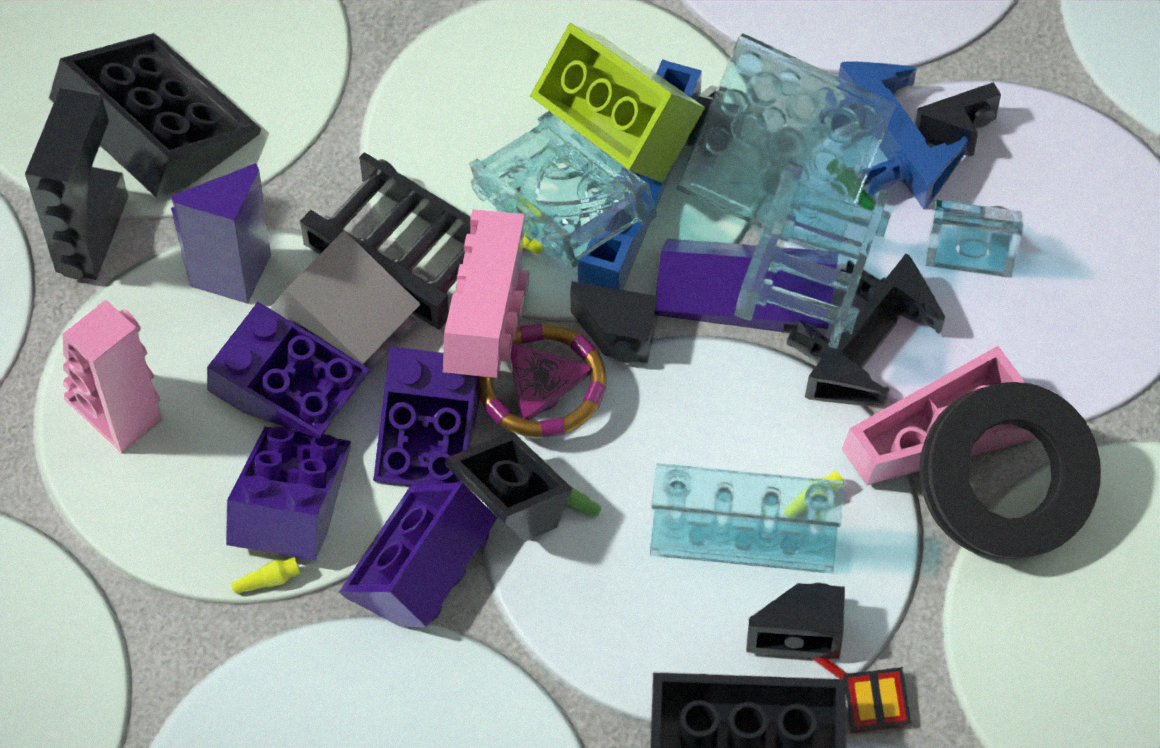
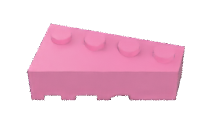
M472 209L470 218L471 231L470 234L466 235L463 264L459 266L456 293L453 292L444 331V373L497 378L501 362H509L512 339L516 338L518 317L521 318L524 296H527L529 286V270H522L525 214Z
M104 300L63 333V356L67 360L63 364V371L68 375L63 380L64 387L67 389V392L64 393V400L122 454L162 421L157 403L160 401V397L151 382L154 375L146 364L145 356L148 353L139 339L138 332L141 331L139 323L126 309H122L119 312L107 300Z
M997 346L851 427L841 450L866 486L918 472L925 438L936 418L948 405L962 395L983 387L1004 382H1025L1000 347ZM1013 424L997 425L986 430L976 441L970 457L1037 438L1030 431Z

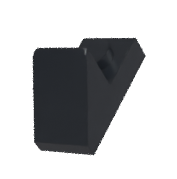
M992 82L919 107L917 109L915 125L926 139V142L936 146L946 143L948 146L961 140L962 137H966L968 143L965 156L972 157L975 153L978 138L976 128L984 127L996 119L1001 93L995 83Z

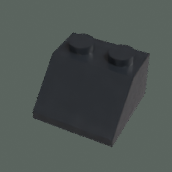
M513 431L447 457L445 465L524 542L558 527L573 490L564 479Z

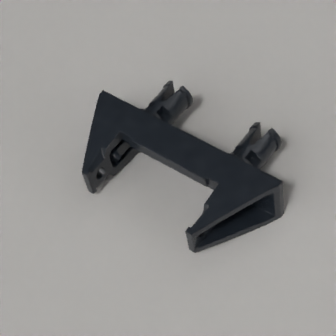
M905 253L890 274L881 280L854 264L853 261H847L846 270H840L835 284L861 297L867 303L839 338L834 340L828 339L807 325L803 320L799 321L797 331H791L786 342L787 345L796 348L818 362L817 366L809 374L805 398L824 402L884 406L890 389L873 381L870 374L863 367L897 325L900 316L915 323L923 322L940 334L946 317L916 264L907 253Z

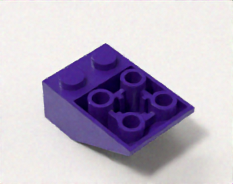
M257 302L207 366V391L245 414L320 439L365 379L370 369L260 302Z
M390 347L373 481L404 485L463 483L445 465L447 457L471 448L480 400L477 392L479 376L444 373L443 353Z
M264 426L227 499L226 545L316 561L329 530L351 449V441L338 439L328 434H323L318 439L301 432L292 431L286 427L273 428Z

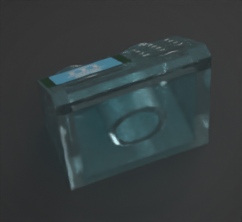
M935 199L925 266L1011 278L1023 231L1022 211L1009 210L1002 206L987 207L966 204L959 200L944 201Z

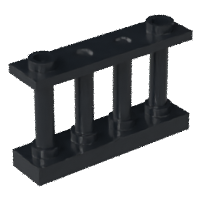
M364 152L359 157L363 183L332 217L326 216L324 218L311 209L300 220L303 244L320 255L345 231L344 228L377 192L390 198L397 204L365 238L360 237L357 239L348 232L346 233L420 303L412 314L440 330L447 322L449 314L448 295L446 292L457 281L459 266L463 264L464 247L434 281L428 280L426 282L413 274L412 270L445 234L465 244L466 235L470 234L471 217L398 173L388 161L384 159L377 160ZM411 213L430 223V226L399 260H391L378 252L382 244Z

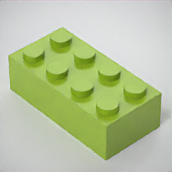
M569 22L530 94L532 99L628 170L662 183L705 108L603 36Z

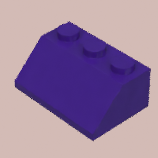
M464 483L410 485L339 590V593L344 598L400 627H427L441 613V604L451 589L465 576V568L475 552L481 549L488 541L489 531L498 517Z

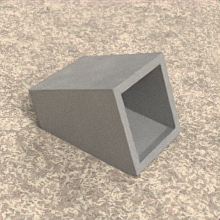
M343 231L284 290L270 309L371 369L387 352L382 344L391 334L399 340L416 322L410 315L417 309L420 303L351 236Z

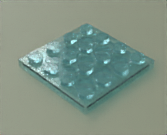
M742 33L734 46L676 190L803 248L838 252L896 104Z

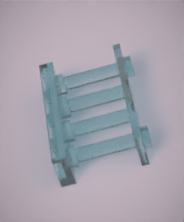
M788 161L742 284L734 316L751 321L757 304L766 306L768 302L835 324L829 347L837 349L842 332L852 334L859 308L851 305L875 235L884 237L892 213L883 210L889 193L880 190L874 211L807 190L808 186L800 183L805 166ZM801 207L866 227L867 231L863 243L797 222V217L790 215L791 209L800 211ZM792 238L857 259L851 275L784 253L785 248L778 246L780 240L789 242V239ZM778 270L846 291L841 307L774 286L773 280L767 279L768 273L777 274Z
M656 463L651 508L654 509L650 556L833 574L837 527H841L844 481Z

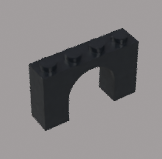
M59 88L26 169L25 177L55 272L71 279L83 277L97 280L126 205L128 193L122 172L92 167L109 123L103 97Z

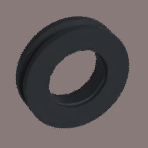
M998 383L971 391L953 401L940 413L930 427L920 457L921 489L933 519L942 531L958 545L984 557L994 559L1028 558L1048 553L1062 546L1083 527L1095 506L1099 493L1101 479L1100 457L1095 438L1086 421L1060 395L1030 383ZM1013 424L1030 431L1042 443L1050 460L1051 482L1045 499L1034 511L1020 518H1006L990 512L977 499L969 482L968 460L973 445L986 430L997 425Z

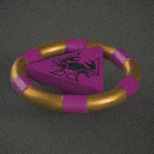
M537 323L519 326L516 338L512 339L510 363L522 418L514 415L496 397L492 377L479 376L477 388L479 399L485 411L499 426L522 436L543 439L565 435L585 424L601 405L606 392L607 375L598 350L583 335L563 326ZM542 340L557 341L569 346L586 364L519 344ZM590 375L589 387L582 404L577 409L564 417L530 421L542 411L552 409L563 395Z

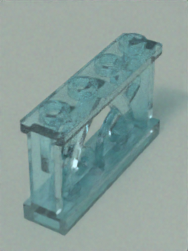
M550 111L537 118L538 126L482 161L476 158L469 162L473 175L470 183L477 197L483 202L488 200L495 206L498 212L525 214V237L531 241L533 239L538 241L553 260L560 259L571 269L580 265L579 259L636 222L645 225L657 217L648 183ZM561 163L567 166L565 168H558ZM518 168H523V169H527V171L517 170V169H518ZM508 175L509 178H513L515 180L513 182L507 183L502 178ZM578 176L582 178L577 186L578 200L561 202L538 200L539 189L544 177L553 180H567ZM592 188H596L598 191H591L593 197L588 198V191ZM589 217L590 221L581 226L580 218ZM574 225L575 230L569 233L563 227Z

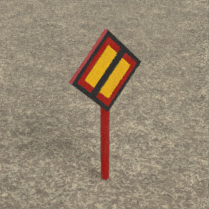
M809 657L838 679H846V699L851 733L912 725L903 667L848 674L828 659Z

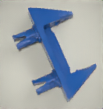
M844 61L840 63L837 89L844 100L818 109L817 118L819 124L827 123L825 133L830 134L834 130L846 126L853 121L858 120L861 122L888 159L860 171L862 185L870 184L869 195H875L877 192L901 181L906 184L923 210L928 208L965 156L968 139L962 137L961 140L948 146L946 143L929 148L926 144V139L894 96L898 90L914 85L916 68L914 66Z

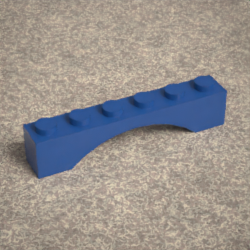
M661 60L656 74L696 101L697 96L701 93L702 70ZM674 164L663 183L624 167L613 195L598 220L592 225L578 257L579 283L620 290L624 289Z

